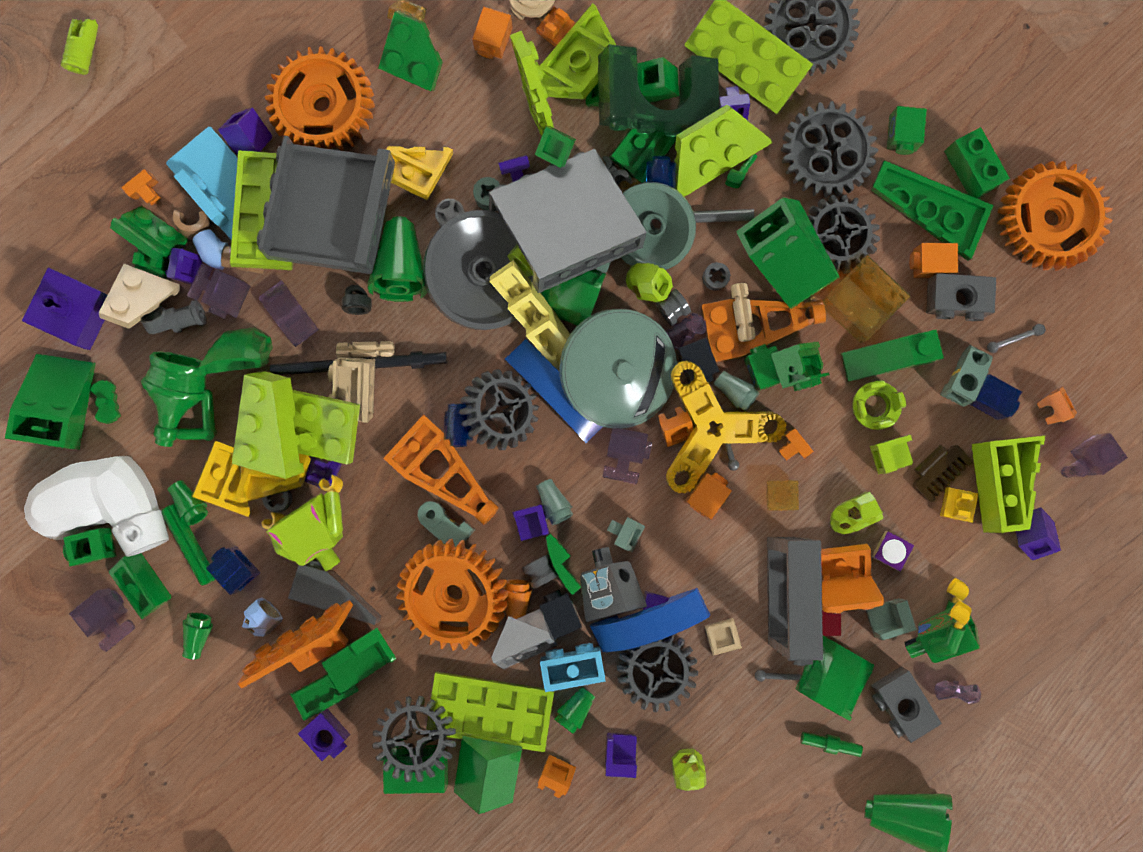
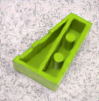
M266 371L244 375L232 464L284 479L304 472L303 463L299 461L297 447L300 444L299 435L295 434L293 420L296 412L291 378Z
M1045 436L971 444L983 533L1030 530L1036 491H1033L1036 473L1040 472L1041 463H1038L1040 445H1044Z

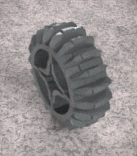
M847 194L843 195L839 202L835 195H831L828 202L820 199L817 203L818 207L811 206L808 210L810 215H807L816 233L820 219L830 215L829 229L824 230L823 233H817L823 245H829L833 248L835 255L827 250L826 252L837 272L841 268L843 274H848L851 267L855 271L859 270L861 262L867 264L871 260L869 254H874L877 251L876 246L873 244L880 241V236L873 234L879 230L880 225L871 224L876 214L873 213L867 216L865 212L869 207L865 204L859 208L857 206L859 203L858 198H854L851 203H848ZM844 215L852 219L856 224L848 223ZM838 230L839 234L846 236L841 240V237L839 235L835 236L834 232ZM856 236H861L859 249L855 254L849 255L850 240Z
M500 369L493 370L492 374L486 371L481 374V378H473V386L465 387L464 391L468 396L462 397L460 402L467 405V408L461 409L459 413L467 415L468 420L463 421L462 425L464 427L471 426L472 429L468 432V436L473 437L478 434L477 444L482 445L486 442L488 449H494L496 446L498 450H506L507 446L515 448L518 446V441L525 442L527 440L526 433H533L535 430L530 423L538 421L539 418L532 413L538 410L539 406L532 405L531 400L535 399L537 395L528 394L527 391L530 389L531 384L521 385L522 376L518 375L513 378L512 371L508 370L502 374ZM498 387L508 391L514 399L511 400L505 397L503 391H499ZM484 393H486V396L484 397L486 401V407L481 412V399ZM508 405V408L503 409L502 413L490 414L496 410V407ZM518 408V417L515 423L513 414L514 411ZM484 421H492L497 429L500 428L501 433L493 431Z
M674 635L666 637V639L627 649L631 652L630 655L625 653L619 654V658L627 663L617 665V671L626 673L618 677V682L620 684L629 683L622 689L624 695L634 691L630 699L631 703L635 704L642 698L641 709L646 710L649 702H652L653 712H658L659 703H663L665 710L670 711L669 701L674 700L675 705L679 707L681 705V701L678 698L680 694L687 699L690 697V693L684 688L686 686L690 688L696 687V683L688 678L689 676H698L699 672L694 668H689V666L697 663V659L695 657L686 658L693 650L690 646L682 650L680 649L685 642L682 637L673 643ZM661 646L660 651L658 650L654 658H638L644 650ZM670 649L680 658L681 674L676 673L667 665ZM657 663H661V667L666 673H663V675L659 674V677H654L653 679V672L648 667L651 668L653 665L656 667ZM633 666L640 668L641 671L648 675L645 691L633 679ZM662 682L677 683L667 692L654 694V691L657 690Z
M408 696L405 700L406 707L403 708L402 703L396 700L394 706L397 711L394 713L389 708H386L384 713L389 719L387 721L381 718L377 719L376 722L384 726L383 731H373V736L381 737V742L373 743L372 747L373 749H383V752L376 756V760L383 761L388 759L382 768L384 771L388 772L395 766L393 778L398 779L402 772L405 771L404 781L410 782L415 772L417 781L422 782L424 779L423 771L426 770L427 775L433 778L435 777V771L432 766L436 765L440 770L445 769L444 763L440 761L442 756L452 759L453 755L446 752L445 749L446 746L456 747L455 741L447 740V736L456 734V729H446L445 726L449 725L453 719L450 716L441 719V716L446 711L443 706L439 707L435 712L433 711L436 701L431 699L426 707H424L425 698L423 696L418 697L416 705H414L412 697ZM416 713L430 716L438 729L432 731L422 730L416 718ZM407 716L404 732L391 738L395 725L403 717ZM414 729L417 730L416 734L428 736L418 740L415 748H413L412 743L404 741L412 737ZM439 739L434 754L427 761L423 762L422 757H424L423 749L425 745ZM406 747L413 760V765H406L400 762L394 755L392 748Z

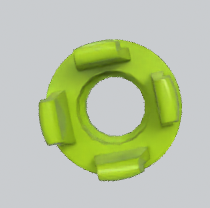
M874 381L863 385L854 395L852 403L853 413L858 422L872 430H882L893 426L899 419L902 408L906 407L903 392H897L893 386L885 383V381ZM871 396H879L886 403V410L879 417H873L866 411L865 403Z

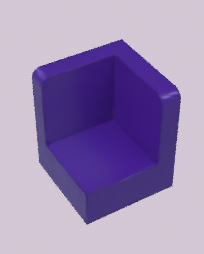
M253 107L233 114L218 129L237 157L238 150L260 152L272 139V134Z
M542 504L512 512L521 541L550 533Z
M1042 507L1034 509L1030 530L1016 531L1019 547L1032 561L1061 551L1055 522Z
M607 733L605 776L636 778V735Z

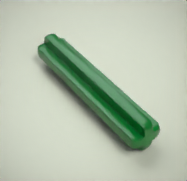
M168 505L161 510L163 518L199 584L204 586L213 582L216 579V574L192 530L186 522L180 521L175 505Z

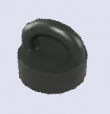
M358 285L348 286L345 290V296L342 297V310L352 315L369 313L372 308V299L368 297L367 292Z

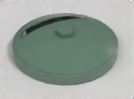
M627 309L604 310L582 321L568 337L560 358L559 373L561 386L570 405L585 419L607 428H629L649 420L665 405L674 388L671 373L677 365V359L669 336L652 318L637 311Z

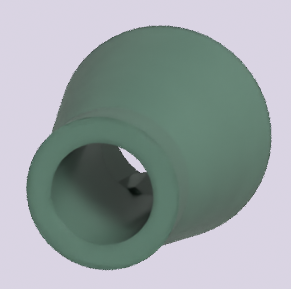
M723 371L714 383L737 409L741 408L745 412L760 393L754 389L755 385L730 375L726 371Z
M552 479L545 480L536 486L545 518L550 520L552 525L559 524L573 516L571 511L573 506L557 488Z

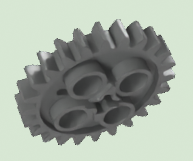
M776 0L777 3L769 4V11L771 13L766 14L764 20L769 25L764 26V28L814 64L809 70L810 76H813L815 68H819L820 72L825 74L827 64L835 69L838 65L836 58L845 61L847 58L845 51L852 52L855 45L851 41L857 40L859 35L854 30L860 25V21L853 20L858 14V9H849L853 0ZM828 7L833 14L826 17L821 15L818 9ZM799 9L802 11L803 16L801 18H793L789 11ZM812 23L813 28H815V31H810L809 26H807V24ZM831 24H836V25H837V28H834L833 26H830V25H831ZM788 26V27L793 28V29H791V30H786L785 27ZM828 36L833 40L834 44L824 46L820 43L819 38ZM795 37L800 38L804 45L799 48L793 47L789 40Z
M833 101L830 102L827 109L824 108L821 102L818 103L815 111L808 106L805 110V116L798 113L795 117L796 123L790 122L787 127L790 132H786L782 138L787 143L782 145L781 151L788 153L783 157L782 163L791 164L786 174H796L793 180L794 184L801 180L804 182L802 191L807 190L809 186L813 187V196H816L820 190H823L824 197L828 198L833 190L835 195L840 197L843 193V188L846 192L851 193L854 190L853 184L860 187L864 182L862 177L867 178L871 174V170L868 167H873L876 164V160L871 156L878 152V148L871 147L870 145L877 140V137L868 136L873 126L864 127L862 125L866 119L865 116L858 119L854 117L856 108L851 110L850 113L845 112V103L841 105L839 110L835 109ZM821 126L826 127L827 133H825L824 129ZM834 129H842L845 132L846 137H838L835 134ZM805 135H814L817 138L818 143H809L806 140ZM841 156L849 157L853 165H844L841 161ZM812 163H821L824 167V172L815 171ZM832 165L837 174L832 173Z

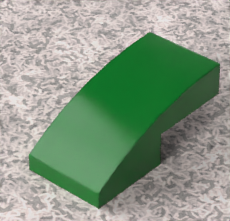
M550 533L546 537L551 561L559 578L573 595L581 588V584L562 564L571 555L554 535Z

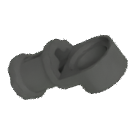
M197 300L191 301L190 305L179 309L172 307L165 310L164 307L159 306L152 313L145 314L140 320L149 334H156L169 329L178 334L183 332L184 328L197 324L203 326L207 323L204 309Z

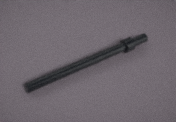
M411 351L408 355L366 357L364 359H375V369L405 366L419 369L424 368L425 365L447 364V352L424 353L423 351ZM334 360L271 364L270 373L292 375L329 372V366L333 364Z

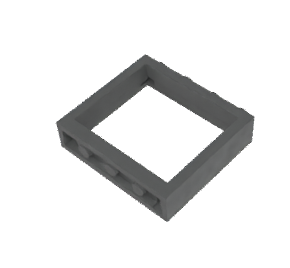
M767 537L768 644L777 650L778 653H781L782 656L786 657L788 661H793V665H813V660H823L821 541L801 537Z

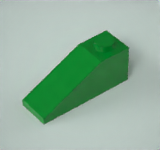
M664 57L609 70L586 96V105L591 107L651 103L678 97V68Z
M937 329L841 353L847 382L926 365L944 359Z

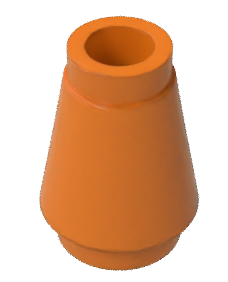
M519 579L507 580L505 587L502 588L509 591L505 599L508 602V606L505 609L507 619L508 616L518 619L526 615L532 589L529 588L530 582Z

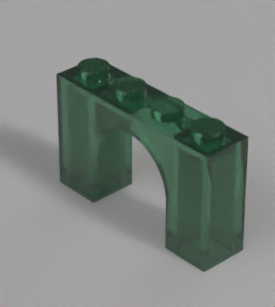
M609 44L598 55L599 125L609 126V129L614 131L630 128L637 129V132L642 134L658 131L664 132L666 136L674 137L719 109L717 58L691 55L679 65L680 95L678 105L674 110H662L650 104L640 91L637 78V48Z

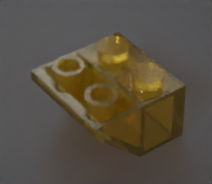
M866 255L822 301L825 310L860 343H863L870 339L911 295L874 260Z

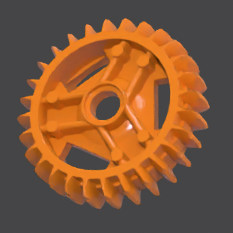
M322 46L319 47L318 54H314L310 47H308V55L305 56L297 50V59L294 61L289 56H286L288 65L284 67L278 64L281 73L280 75L271 74L276 83L267 84V88L272 94L265 96V100L270 104L266 107V111L271 115L269 121L275 127L276 133L279 136H283L282 138H284V135L289 136L292 143L296 145L332 150L334 147H337L340 151H344L343 144L347 142L350 146L354 147L352 137L363 138L359 129H369V125L364 119H373V114L368 109L375 108V103L371 99L374 96V92L369 87L371 82L365 76L363 68L361 66L358 67L353 58L348 60L344 52H341L338 56L334 48H331L329 53L326 54ZM342 75L348 77L356 92V98L350 101L337 80ZM302 76H305L291 99L287 98L294 83ZM321 97L328 98L330 104L326 110L317 111L314 108L317 99ZM305 127L333 128V132L311 135L305 133Z
M1050 161L1045 165L1040 163L1034 166L1033 169L1028 168L1022 172L1021 175L1012 181L1013 184L1006 188L1005 192L1007 195L1000 199L1004 206L997 211L1005 215V217L999 220L997 224L1006 226V229L1000 235H1008L1010 238L1005 243V246L1014 244L1016 247L1012 255L1020 252L1024 254L1021 263L1033 259L1032 268L1042 264L1044 271L1054 267L1055 271H1059L1064 267L1068 269L1076 266V264L1087 261L1088 257L1098 252L1097 248L1105 243L1102 237L1108 235L1110 231L1104 226L1113 221L1105 217V214L1112 211L1113 208L1104 207V202L1109 200L1110 197L1101 196L1100 192L1105 186L1096 187L1094 185L1097 179L1096 176L1091 179L1085 177L1088 169L1078 173L1076 172L1077 164H1073L1067 169L1065 161L1055 165L1054 161ZM1058 183L1068 187L1078 197L1054 187L1053 184ZM1021 205H1026L1029 232L1025 230L1022 222ZM1048 210L1054 211L1058 216V223L1054 226L1049 225L1045 221L1044 215ZM1081 230L1084 236L1080 243L1069 251H1064L1060 244Z
M452 538L445 545L441 539L433 546L429 543L423 550H418L406 562V568L400 573L402 579L398 582L397 587L401 591L397 594L396 598L404 600V602H402L398 610H407L403 621L411 619L413 624L410 627V631L418 628L421 631L419 639H422L425 635L430 637L429 645H432L437 640L440 641L441 649L447 643H450L452 651L456 650L459 644H461L464 650L471 643L476 647L482 639L486 641L491 632L494 633L499 623L505 616L503 611L508 606V602L505 599L509 591L502 588L507 580L497 578L501 574L502 568L494 570L492 565L495 562V558L486 561L484 557L487 551L484 550L477 554L475 552L476 544L466 549L465 540H461L455 547ZM427 566L433 569L434 573L424 592L419 591V578L424 567ZM467 569H470L478 576L484 585L486 593L483 594ZM450 585L458 586L462 591V597L459 599L450 597L447 587ZM441 621L468 622V626L455 627L444 624Z

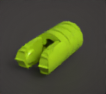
M72 19L61 61V66L64 69L77 74H88L98 32L96 20L85 19L82 22V20Z

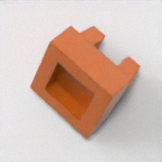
M554 6L536 28L537 34L556 47L576 22L570 19L569 15L562 9H557Z
M145 169L121 187L129 197L135 200L142 197L147 204L150 203L152 206L161 199L152 188L159 181L151 172Z
M1064 387L1052 391L1037 402L1039 409L1045 406H1051L1054 409V414L1045 418L1047 424L1065 422L1074 418L1077 414Z
M681 407L675 408L676 416L667 419L664 413L658 415L662 435L667 447L687 440L693 431L692 420L688 412H684Z
M795 427L785 433L789 442L779 449V452L786 461L798 452L804 459L814 452Z
M549 754L539 777L537 788L543 790L546 786L555 791V797L565 796L570 788L576 767Z

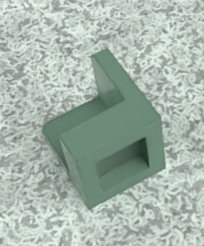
M898 598L885 602L883 606L866 610L873 635L879 640H886L917 630L907 600Z

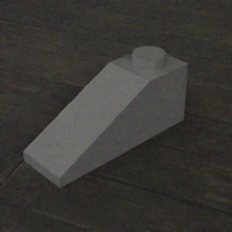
M313 559L304 566L298 565L288 599L324 610L335 603L341 605L350 600L353 607L347 617L373 625L380 622L382 616L334 570L325 571L316 559Z

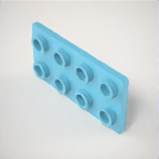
M207 127L172 156L166 164L175 174V179L198 206L232 241L238 157L212 127Z

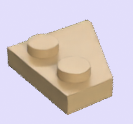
M123 264L99 311V317L120 326L131 328L145 314H150L159 307V303L170 295H177L180 291V284Z

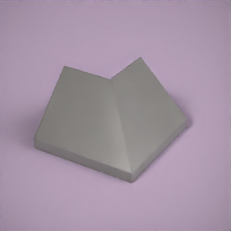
M541 609L518 619L508 616L491 657L494 664L502 669H506L558 646Z

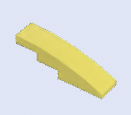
M513 260L492 274L489 282L508 302V310L526 329V337L559 371L561 353L570 333L542 294L537 293L531 280Z

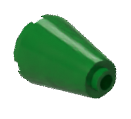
M395 216L385 223L376 254L373 273L370 274L368 280L369 293L373 295V291L380 293L379 298L383 300L409 302L413 301V295L420 294V298H423L428 293L423 276V261L415 226L408 218L403 216Z
M945 793L874 794L872 800H866L864 818L870 819L869 825L925 852H947L952 820L949 819L946 809L953 810L952 796Z

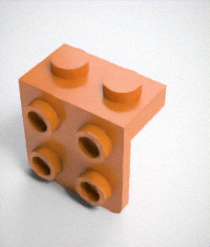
M868 544L821 549L822 610L824 612L841 613L855 609L870 610L884 605V597L871 576V549Z

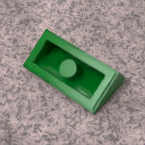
M142 553L130 557L124 556L108 571L141 619L146 618L172 598Z

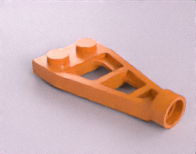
M735 299L701 305L707 340L716 363L744 357L750 354L749 350L763 344L769 345L812 324L826 322L825 306L821 299L801 302L792 309L784 301L750 300L752 314L760 318L762 330L755 336V339L741 342L738 340L733 308ZM807 309L809 310L810 319L805 315ZM773 311L788 312L790 325L775 331L770 330L767 313Z
M424 414L383 458L405 479L474 515L483 525L499 510V507L492 500H489L448 436ZM433 450L441 451L449 464L448 471L439 479L426 475L420 469V464ZM456 473H459L470 486V491L463 498H458L445 487L446 483ZM485 503L482 509L478 512V504Z

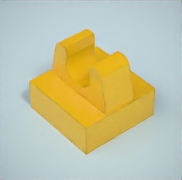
M946 487L940 516L973 523L978 493Z

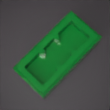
M326 674L290 695L303 721L359 690L355 684L345 692L339 693Z

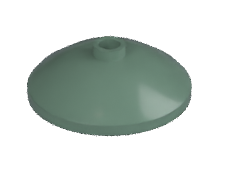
M657 182L641 183L626 190L623 195L647 234L643 248L621 258L630 266L636 263H650L665 270L678 264L689 253L696 235L695 216L686 198L676 189ZM653 219H658L660 221V228H655L653 226Z

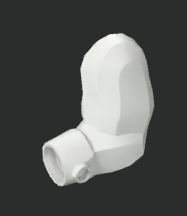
M115 456L79 462L64 467L37 483L29 492L24 506L25 519L31 529L53 540H64L63 537L78 534L92 526L109 523L113 527L111 531L126 557L143 553L169 540L161 510H159L154 489L143 470L129 456Z

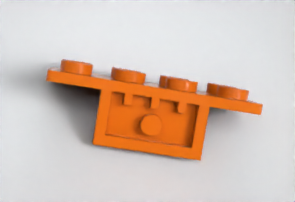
M348 600L341 605L338 603L331 605L324 611L321 617L317 619L314 616L310 617L299 627L300 629L294 632L288 630L274 644L265 643L254 653L255 659L243 668L242 672L244 675L237 683L238 686L242 689L288 662H291L298 672H301L344 648L349 640L340 630V627L353 607L351 601Z

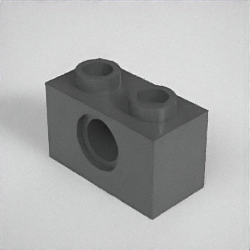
M936 273L928 279L926 314H936L937 319L944 320L954 319L955 315L965 316L966 321H983L984 317L995 313L996 277ZM957 292L964 295L966 299L965 305L957 302Z
M899 667L871 685L876 693L872 696L873 700L882 712L886 710L892 720L888 724L898 738L902 736L912 743L942 724L909 670ZM903 699H908V709L905 712L899 713V702Z

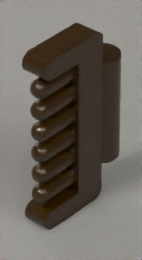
M939 445L914 469L920 477L913 483V486L927 501L933 502L935 501V496L939 495V491L931 483L940 491H944L945 487L940 481L945 486H949V480H955V476L947 468L956 476H959L961 472L956 466L961 471H964L966 469L965 465L970 466L973 464V461L958 445H952L948 450Z

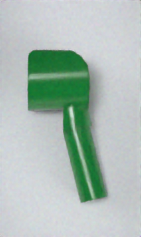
M756 154L750 156L741 166L740 171L731 168L725 185L735 189L740 188L748 169L758 156Z

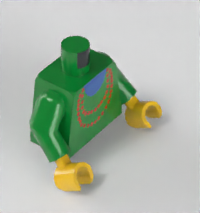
M954 578L947 588V592L952 594L954 598L948 600L945 610L921 621L918 624V636L904 642L912 659L927 653L932 663H938L980 648L978 629L971 617L972 609L962 602L969 594V588L964 582Z

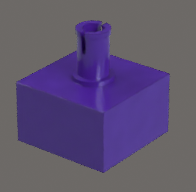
M48 267L22 322L74 346L91 350L105 321L99 317V311L108 294Z

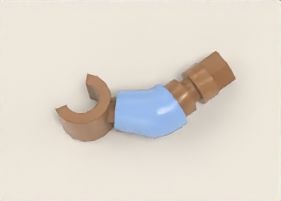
M175 210L173 212L175 226L184 237L193 241L202 262L219 270L224 268L232 269L233 267L230 264L231 247L228 246V243L222 242L210 230V220L204 211L198 212L200 217L196 224L186 225V218L183 213ZM236 267L237 270L245 272L251 271L263 274L265 269Z

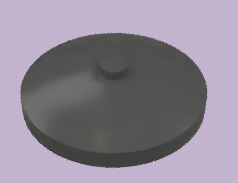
M475 210L455 216L435 232L425 252L423 276L430 299L446 318L465 328L491 330L506 326L517 320L508 310V302L489 282L492 274L511 262L507 255L517 245L499 213L488 210ZM532 275V276H529L528 278H529V279L531 280V282H532V281H533V275Z

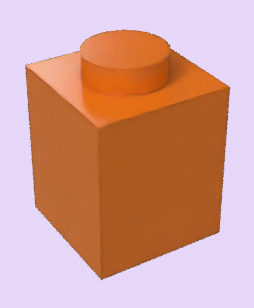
M483 6L472 38L474 49L479 55L489 59L494 57L502 59L513 28L511 15Z
M921 243L914 248L909 259L910 269H913L914 278H930L936 273L957 274L958 243Z
M714 472L711 476L706 473L684 503L707 520H712L732 490L726 487L729 482L719 474Z

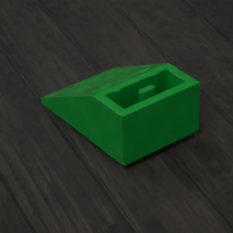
M782 197L736 231L750 259L790 309L840 277L799 200Z
M36 354L10 408L5 439L80 450L96 363Z

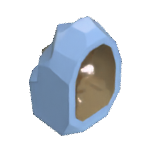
M259 598L244 611L245 619L242 627L246 628L254 636L264 637L277 627L283 618L271 602L264 598Z

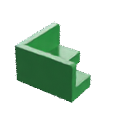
M375 628L322 662L321 665L337 691L343 693L384 665L395 661L396 657L378 628Z

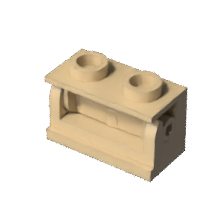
M350 357L335 359L333 364L329 366L328 379L329 382H333L332 394H329L328 397L360 404L358 421L368 423L373 418L375 359Z

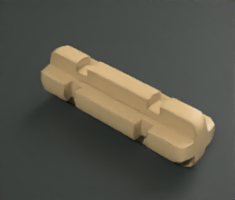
M737 283L731 286L732 298H735L733 308L736 326H739L737 330L738 340L746 342L755 339L754 327H751L753 322L750 299H747L749 295L748 285L746 283Z
M376 341L353 342L352 345L344 342L337 343L336 345L337 358L391 357L395 353L394 343L391 341H381L380 344Z

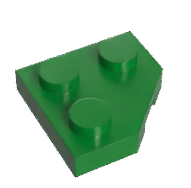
M395 11L378 69L428 91H433L443 61L439 52L435 50L426 23L400 11Z

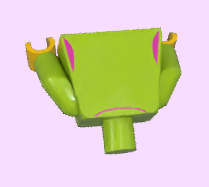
M331 475V486L328 480H320L319 487L327 492L324 496L320 493L286 516L282 513L271 512L273 520L264 519L262 521V526L268 529L266 532L269 534L274 550L278 555L294 561L300 566H304L316 558L325 571L332 569L341 561L332 549L343 537L342 510L339 495L343 482L339 477Z

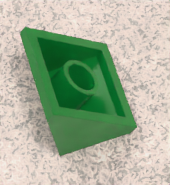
M463 736L454 793L478 814L513 803L522 747Z

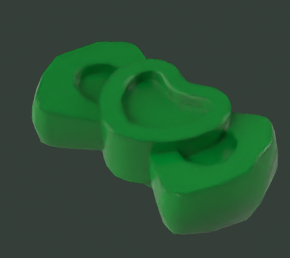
M100 380L90 388L91 392L97 397L95 404L99 408L95 419L100 423L111 424L121 416L118 410L119 404L116 401L118 397L115 392L116 385L111 381Z

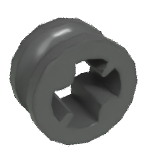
M716 262L710 264L703 272V284L710 290H721L730 281V270L723 263ZM718 270L721 271L723 275L720 278L724 279L723 282L716 281L713 283L710 280L712 275L709 272L716 273Z
M290 490L282 492L283 504H276L274 506L271 503L274 501L271 500V495L262 497L265 508L272 512L287 510L292 503Z

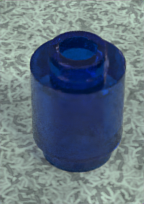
M668 156L652 157V161L646 163V182L662 183L675 189L676 163L670 161Z
M448 404L447 411L444 412V440H450V446L467 447V442L473 441V437L468 436V432L472 429L471 426L464 427L462 425L463 421L468 420L467 415L459 413L461 409L467 408V405Z

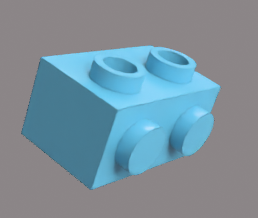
M585 643L575 646L576 651L564 653L563 648L546 651V656L540 658L545 692L606 682L600 646L593 647V643Z

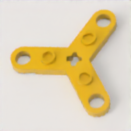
M682 361L673 368L671 373L672 383L695 425V428L666 474V481L675 492L681 494L690 492L692 488H695V484H697L702 473L704 474L723 443H772L781 440V437L785 435L787 430L785 420L775 412H723L702 370L695 363ZM692 369L694 371L693 381L686 385L682 384L679 380L680 373L683 370ZM771 419L776 420V431L772 434H765L763 430L765 423ZM711 421H714L716 424L720 423L716 434L710 431L707 432ZM688 471V481L685 484L677 485L674 480L677 472Z

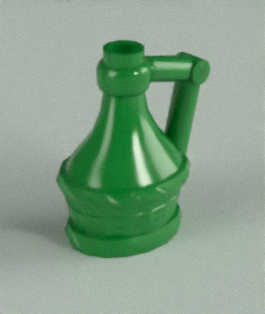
M153 352L149 356L151 365L146 376L141 380V385L146 389L149 397L155 404L158 414V424L155 425L153 432L155 444L163 447H172L176 439L211 441L217 435L213 394L210 390L206 389L207 374L200 375L199 371L202 360L171 352ZM201 401L203 428L178 429L177 425L183 415Z

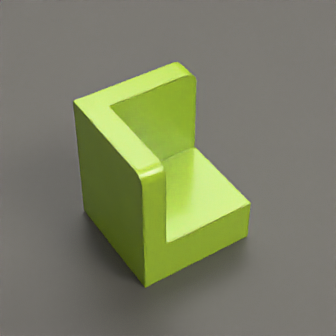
M911 434L870 446L878 474L890 473L913 464L907 442L912 441Z

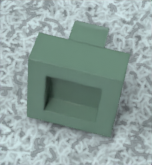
M627 517L624 525L612 520L607 531L618 536L614 543L615 545L633 553L645 526Z

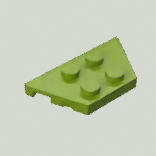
M592 3L540 65L543 79L540 81L543 82L548 97L585 99L621 56L596 5Z
M728 105L723 106L676 135L675 150L677 155L673 172L676 173L674 189L684 197L770 145L772 143L771 139Z

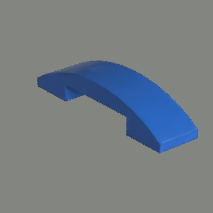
M527 339L505 358L512 368L531 384V387L585 443L603 428V426H599L582 417L570 405L561 386L559 371Z
M698 588L671 596L666 603L621 618L615 615L592 623L590 628L602 652H616L643 646L679 633L709 618L710 613Z

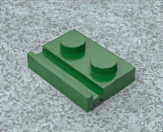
M645 110L613 150L609 158L622 170H625L630 176L635 178L639 184L644 183L675 143L676 135H672L668 128Z
M142 205L122 214L120 219L113 218L110 229L156 262H159L163 256H170L172 248H185L188 240L176 231L175 228L169 226Z

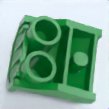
M593 269L540 293L559 319L578 326L582 321L591 316L606 273Z
M255 327L225 331L214 342L205 358L200 362V375L261 368L267 365L270 352L273 349L271 337Z
M823 636V660H813V665H805L795 689L816 703L851 721L853 709L872 674L874 664Z

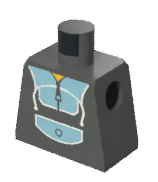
M609 547L593 550L592 555L595 569L582 572L580 576L586 622L647 607L631 563L628 561L613 563Z

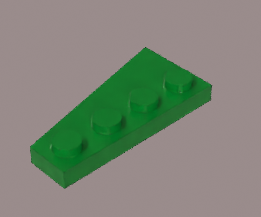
M885 160L881 164L871 188L872 192L942 243H958V254L967 261L971 260L994 206Z

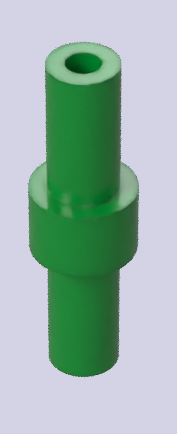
M802 732L801 744L822 748L823 752L837 755L840 752L861 757L863 752L862 745L842 741L839 736L830 734L820 736L807 732Z

